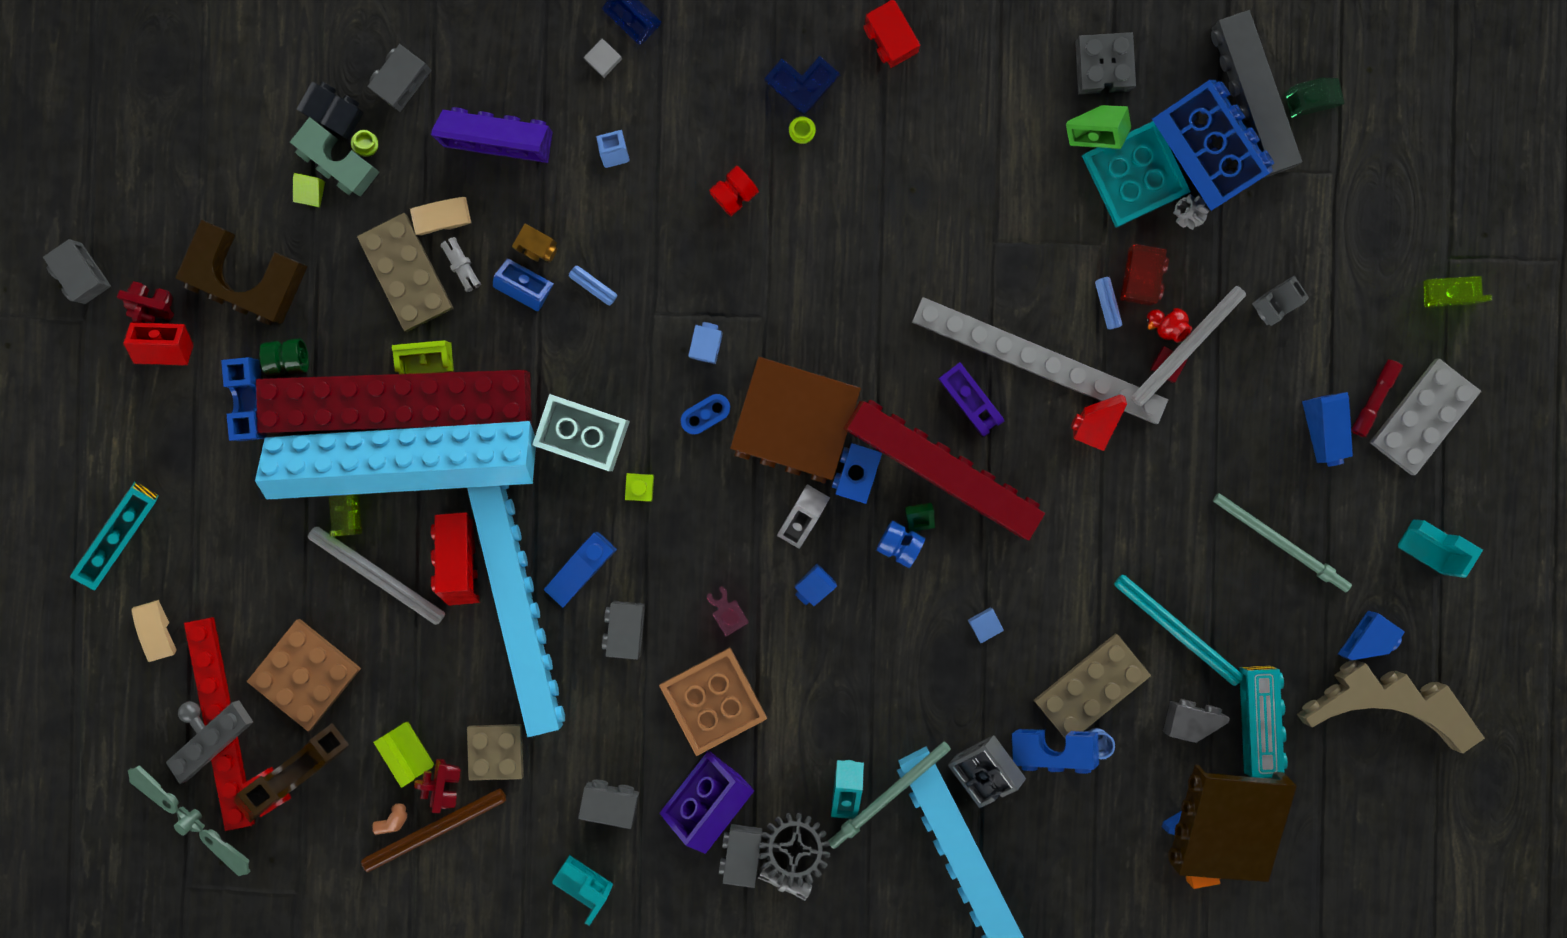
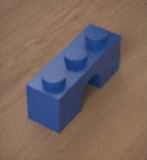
M249 357L221 360L224 387L230 389L234 404L232 413L227 414L229 441L265 439L267 433H258L256 379H262L260 360Z
M1018 729L1012 733L1013 761L1025 771L1038 770V767H1048L1050 772H1063L1064 768L1075 769L1076 773H1091V770H1094L1099 765L1098 732L1070 731L1065 736V750L1057 752L1050 749L1046 744L1045 730Z

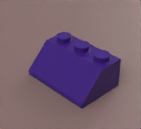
M707 751L659 814L687 847L706 854L753 794L754 789L741 775L714 754Z

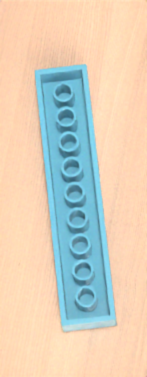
M530 421L265 437L255 482L266 499L533 484L536 446L532 444L535 434Z

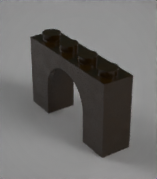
M201 220L176 275V279L185 282L183 287L199 294L201 289L209 293L207 298L223 304L225 300L232 303L231 309L245 315L248 314V311L257 314L256 320L270 326L272 322L282 324L308 266L274 252L261 282L249 291L235 292L228 286L223 275L224 260L235 234Z
M332 723L310 739L300 751L265 777L260 776L237 793L234 803L248 821L252 822L342 754L349 744Z

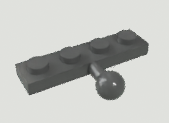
M239 700L232 702L206 726L199 717L201 710L197 703L188 701L179 707L178 717L180 720L190 723L196 732V735L166 762L179 784L187 782L253 723Z

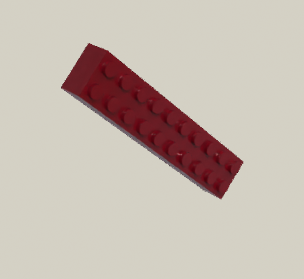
M526 370L256 379L258 433L388 430L530 421L532 425L530 372Z

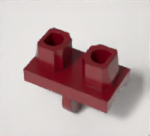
M135 281L132 282L127 292L119 290L117 298L123 300L124 307L127 309L126 316L132 317V323H154L155 317L169 321L172 320L174 313L171 311L170 306L173 296L169 291L159 288L156 289L152 299L147 298L148 287Z
M436 759L433 781L431 780L432 772L424 771L423 780H416L414 782V788L421 790V799H428L429 791H431L429 806L432 808V813H440L441 808H455L457 793L456 791L444 790L445 782L458 783L460 778L459 766L446 764L444 759Z

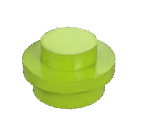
M797 117L789 126L790 137L796 143H808L815 136V125L807 117Z
M360 130L351 138V148L359 156H371L378 149V140L370 131Z

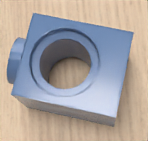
M703 322L702 326L695 325L688 355L689 358L716 364L723 335L722 331L718 330V325Z

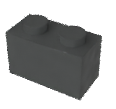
M399 44L397 48H393L387 54L386 62L382 68L372 74L370 84L367 87L401 112L432 70L425 62Z
M68 239L43 256L48 264L46 267L52 277L58 279L63 286L61 288L62 293L70 301L86 304L111 287L84 245L80 242Z
M613 601L610 607H606L605 623H609L608 634L604 633L602 640V649L606 650V657L639 659L641 656L645 604Z
M592 780V782H588L584 787L578 819L631 829L635 819L640 792L634 791L632 786L619 785L618 787L608 786L606 781Z
M731 824L730 832H724L722 848H727L726 858H721L719 874L724 875L723 884L755 888L758 855L760 852L758 845L761 843L762 828Z

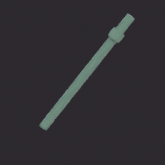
M1220 493L1214 497V503L1315 571L1317 577L1325 582H1331L1344 592L1349 591L1352 584L1338 575L1336 569L1327 563L1322 564Z
M942 742L853 820H847L841 826V830L828 840L830 846L836 849L848 837L853 838L860 832L862 825L951 750L946 742Z

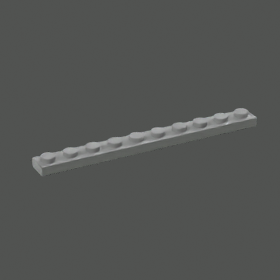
M922 297L912 321L916 325L1098 401H1104L1121 394L1126 397L1127 401L1125 412L1154 424L1159 423L1168 399L1153 394L1140 407L1131 400V396L1140 387Z

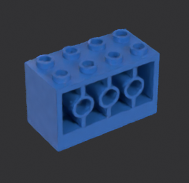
M1208 80L1152 119L1211 211L1274 171L1271 166L1275 164L1267 150L1261 152L1256 143L1260 139L1253 128L1247 129L1241 121L1245 116L1237 104L1231 105L1227 99L1231 94L1222 81L1216 82V80ZM1200 113L1208 115L1207 125L1199 124ZM1215 135L1222 137L1224 140L1221 149L1218 146H1213L1215 141L1213 137ZM1229 158L1238 161L1236 166L1238 170L1236 172L1234 169H1228Z

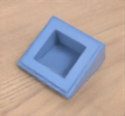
M622 130L596 136L600 157L605 168L629 162L630 159Z
M991 607L968 619L980 643L1004 631Z

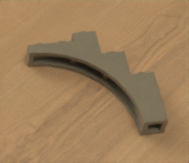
M1357 660L1346 662L1340 667L1341 671L1334 675L1339 681V685L1336 684L1327 688L1324 691V696L1318 700L1307 702L1302 707L1303 710L1297 714L1304 724L1314 727L1330 717L1351 710L1368 708L1392 709L1407 713L1421 720L1437 732L1451 749L1462 754L1485 739L1448 685L1430 682L1420 689L1421 692H1419L1408 675L1398 671L1384 674L1379 682L1367 664Z

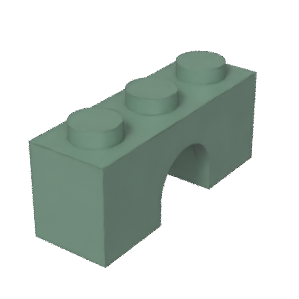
M309 117L290 141L297 148L295 153L306 162L312 159L317 163L318 166L315 169L329 179L331 176L339 181L336 186L350 195L354 192L361 197L380 172L352 150L343 160L333 161L331 150L339 139Z

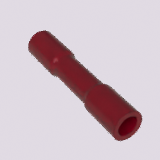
M1387 360L1377 379V384L1365 407L1357 417L1351 432L1361 437L1368 435L1377 417V412L1403 368L1402 364L1394 360Z

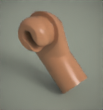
M395 804L392 806V813L387 820L373 822L374 834L379 835L400 830L407 819L406 806L404 804Z

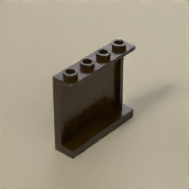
M1194 765L1192 775L1188 779L1187 795L1182 802L1181 817L1175 827L1173 846L1168 854L1170 864L1180 876L1269 882L1297 785L1284 772H1274L1272 779L1205 773L1199 765Z

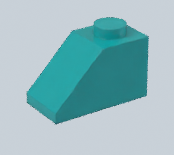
M837 760L831 817L854 819L858 815L863 791L864 763L853 760Z

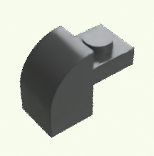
M1292 276L1252 304L1265 324L1272 326L1279 322L1287 313L1304 304L1309 297L1296 277Z

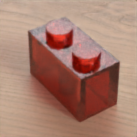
M1134 244L1129 248L1120 300L1153 305L1158 303V299H1162L1164 294V284L1161 283L1162 275L1167 272L1169 258L1166 257L1167 249Z

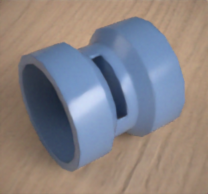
M1092 728L1087 731L1098 732V738H1100L1098 739L1099 759H1106L1114 753L1115 742L1103 729Z

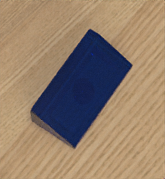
M607 0L602 8L639 45H642L662 23L639 0Z

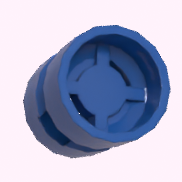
M892 520L885 530L876 551L887 557L895 556L896 562L910 568L925 542V537L913 531L907 533L904 526Z

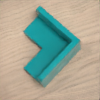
M1413 520L1398 543V548L1443 575L1462 578L1468 576L1483 551L1463 537L1448 535L1425 520Z
M570 855L552 881L555 886L591 909L585 921V924L590 926L607 900L613 883Z

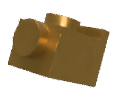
M524 224L512 245L520 253H522L523 249H526L523 254L537 262L539 258L551 262L557 252L555 247L557 242L527 224Z

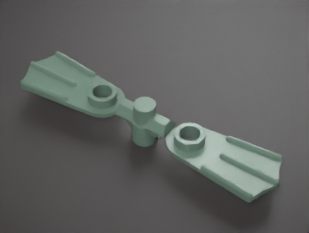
M141 766L128 770L129 782L167 812L177 813L178 822L174 825V828L179 834L185 835L189 831L199 832L202 842L238 876L246 875L250 872L248 867L249 859L230 844L224 843L216 831L212 829L203 830L205 825L199 821L202 815L198 810L193 809L189 812L184 807L178 808L179 802L177 798L171 793H166L161 788V785Z

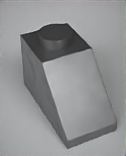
M807 484L777 536L800 549L830 497Z

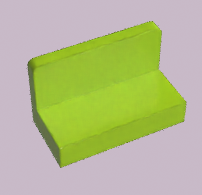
M409 722L403 723L373 742L401 788L423 774L424 771L434 767L433 761Z

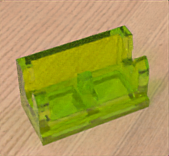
M359 494L329 496L332 531H329L330 536L362 534Z

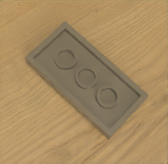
M402 213L357 236L405 332L454 309L418 236L415 235V230L407 214Z
M1115 633L1035 698L1034 701L1066 739L1065 736L1070 731L1086 730L1151 677V675L1118 634Z

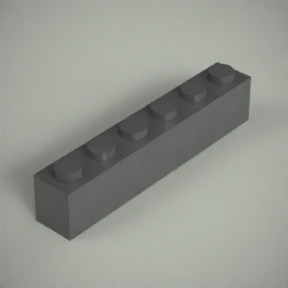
M1250 10L1219 20L1211 28V39L1214 46H1218L1221 55V68L1224 72H1227L1229 78V91L1236 98L1237 104L1245 116L1241 121L1244 122L1247 129L1253 128L1260 139L1256 143L1261 152L1267 150L1275 163L1271 166L1274 171L1265 177L1294 168L1302 163V159Z

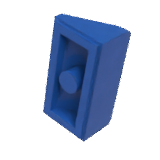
M508 258L493 278V287L535 311L540 310L554 284Z

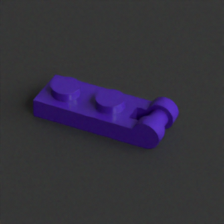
M960 362L938 378L983 438L990 433L989 430L995 425L999 426L1005 421ZM986 410L989 417L982 422L978 415Z

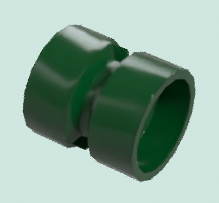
M290 339L283 342V344L279 341L261 344L259 352L260 363L267 377L282 376L286 371L289 374L306 373L308 371V351L302 339Z

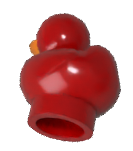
M1174 308L1166 317L1162 311L1157 309L1150 311L1147 315L1148 329L1157 328L1159 336L1163 339H1173L1176 343H1180L1192 331V327L1188 324V315L1182 309Z

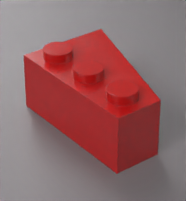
M467 512L435 515V524L431 525V537L435 540V550L431 551V562L435 566V575L431 577L432 591L448 606L480 603V597L474 594L473 579L478 578L477 570H473V553H476L473 519Z

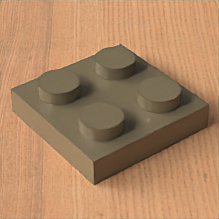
M522 724L474 725L467 727L469 780L522 779L524 777Z

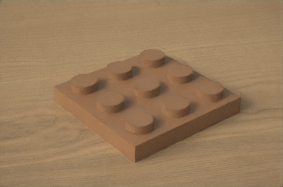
M298 619L247 682L309 732L361 668L305 622Z
M731 647L659 685L696 756L767 719Z

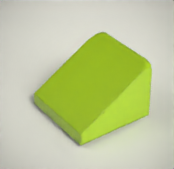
M294 173L293 202L320 207L325 181L317 177Z

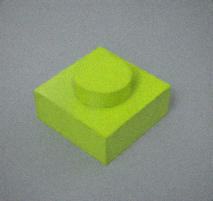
M627 473L625 500L652 501L654 475Z

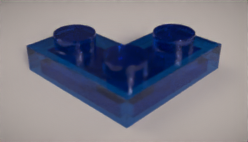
M819 56L803 75L799 74L785 60L781 59L764 79L767 84L805 116L836 81L840 73Z

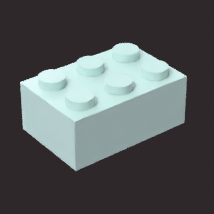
M549 394L532 445L607 471H613L630 421Z

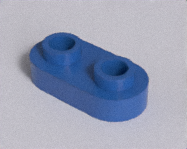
M720 394L709 396L682 414V428L690 434L702 433L727 418L731 410L730 402L725 396ZM715 403L722 405L721 412L715 413L713 411ZM693 416H697L700 420L697 426L690 424V419Z

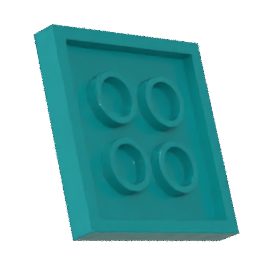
M1153 121L1129 132L1121 149L1097 147L1082 155L1116 228L1191 192L1169 145Z

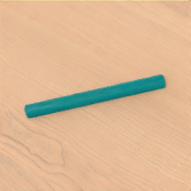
M1121 575L1114 583L1116 588L1230 684L1236 686L1243 679V674L1128 577Z

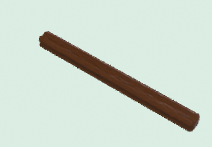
M497 789L365 857L361 861L364 871L370 872L501 805L506 801L503 790Z

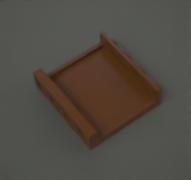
M758 356L730 449L736 450L734 456L750 460L752 455L761 458L760 464L775 468L776 463L786 466V472L800 476L801 472L804 471L812 474V480L826 484L827 479L833 480L848 432L843 428L854 412L861 388Z

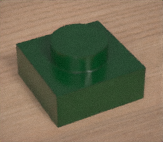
M932 502L905 507L909 532L935 528Z

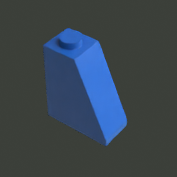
M1348 392L1302 401L1317 463H1327L1328 467L1343 464L1344 458L1353 456Z

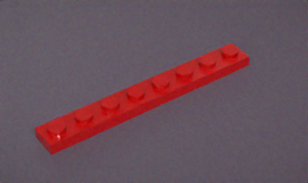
M214 617L184 623L205 726L231 704ZM236 737L211 760L225 831L255 824L254 820L249 822L234 803L237 793L243 790L241 785L247 782L239 740Z

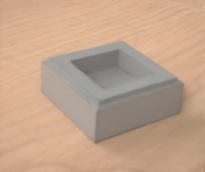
M601 39L586 54L584 59L605 78L622 60V57L606 41Z

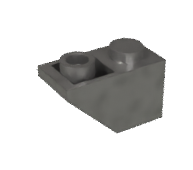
M1180 699L1179 703L1170 701L1163 732L1170 737L1197 743L1228 724L1230 718L1222 714V709L1206 705L1205 709L1195 707L1196 703L1189 700Z

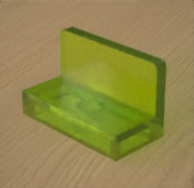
M1482 276L1424 280L1425 307L1479 304L1492 301V295H1483Z

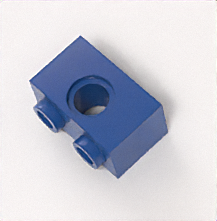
M853 443L850 444L849 448L844 447L840 459L844 466L841 473L836 472L832 488L836 489L835 494L866 504L882 452ZM853 465H859L863 469V476L857 481L852 480L848 475L849 468Z

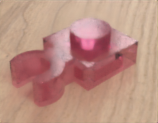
M721 586L719 587L722 593L721 599H714L711 593L707 594V599L712 605L718 607V610L712 614L725 636H728L748 624L749 621L736 599L730 603L727 601V590Z

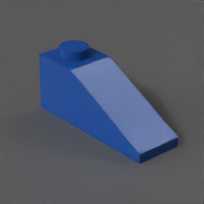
M599 532L593 533L545 587L544 591L561 607H564L617 549Z

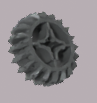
M790 813L786 814V823H783L782 819L777 817L775 822L778 827L776 828L773 824L769 823L767 828L771 835L762 832V838L767 840V843L762 842L758 845L760 849H766V853L759 854L758 858H767L768 860L767 863L761 866L762 869L765 870L770 866L773 870L768 874V877L771 879L777 873L779 875L777 884H782L784 878H786L788 888L792 887L793 880H796L798 888L803 887V878H805L808 884L813 883L811 873L819 878L822 874L817 867L825 869L828 865L821 860V857H830L829 852L822 851V848L830 846V842L825 841L821 843L820 840L826 836V832L822 831L817 834L815 830L819 828L820 824L817 822L810 827L811 817L809 816L802 823L800 813L796 814L795 821H792ZM793 828L788 843H773L778 833L785 829ZM801 830L810 836L815 849H811V847H807L802 843ZM795 842L798 845L797 848H800V851L803 852L795 855L793 859L790 856L791 853H788L786 848H790ZM773 852L786 857L787 871L777 864ZM801 857H814L813 863L806 871L795 873L796 866Z

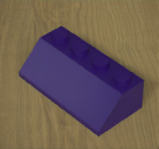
M452 107L451 111L442 110L432 129L431 136L446 148L548 163L553 131L546 125V122L531 119L530 123L521 122L520 118L505 115L504 119L495 118L492 113L478 111V114L475 115L468 114V111L465 109Z

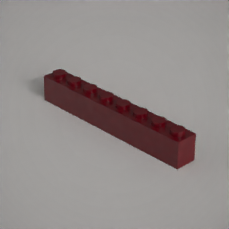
M870 399L868 402H859L843 428L844 430L1018 537L1030 540L1045 515V512L1038 509L1039 503L1029 497H1026L1025 500L1016 495L1018 490L1006 483L1001 486L994 482L996 477L983 469L981 472L973 469L972 465L974 463L965 457L959 456L957 459L949 454L951 449L938 441L936 444L931 443L927 440L929 435L918 428H914L913 431L904 426L906 421L892 413L889 417L881 412L883 407Z

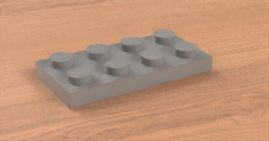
M1434 359L1369 443L1410 475H1416L1480 394L1481 390L1441 359Z

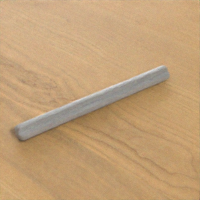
M1235 286L1131 396V400L1136 405L1143 406L1246 296L1245 291Z
M314 527L309 533V540L433 624H439L444 618V611L320 527Z

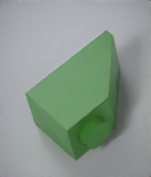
M1101 105L1067 121L1066 128L1070 146L1121 149L1131 129L1128 107Z

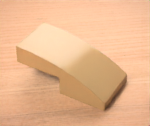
M466 197L447 199L410 209L415 235L422 236L442 229L451 230L471 223Z
M159 600L133 607L132 615L135 628L148 662L174 655L177 649L166 628L169 621Z

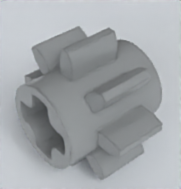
M1191 194L1180 199L1173 212L1178 217L1176 223L1183 228L1187 226L1192 230L1194 227L1202 225L1209 212L1204 207L1205 201L1200 196L1195 198Z

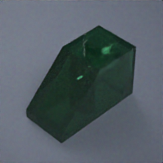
M1319 78L1299 83L1285 92L1291 118L1345 104L1339 78Z

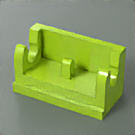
M443 340L392 345L395 372H399V374L454 372L451 342Z

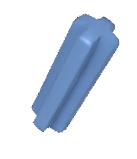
M575 266L570 271L569 277L605 304L610 306L616 300L617 294L579 266Z
M1109 277L1096 280L1095 284L1106 326L1108 329L1121 327L1122 320L1111 279Z

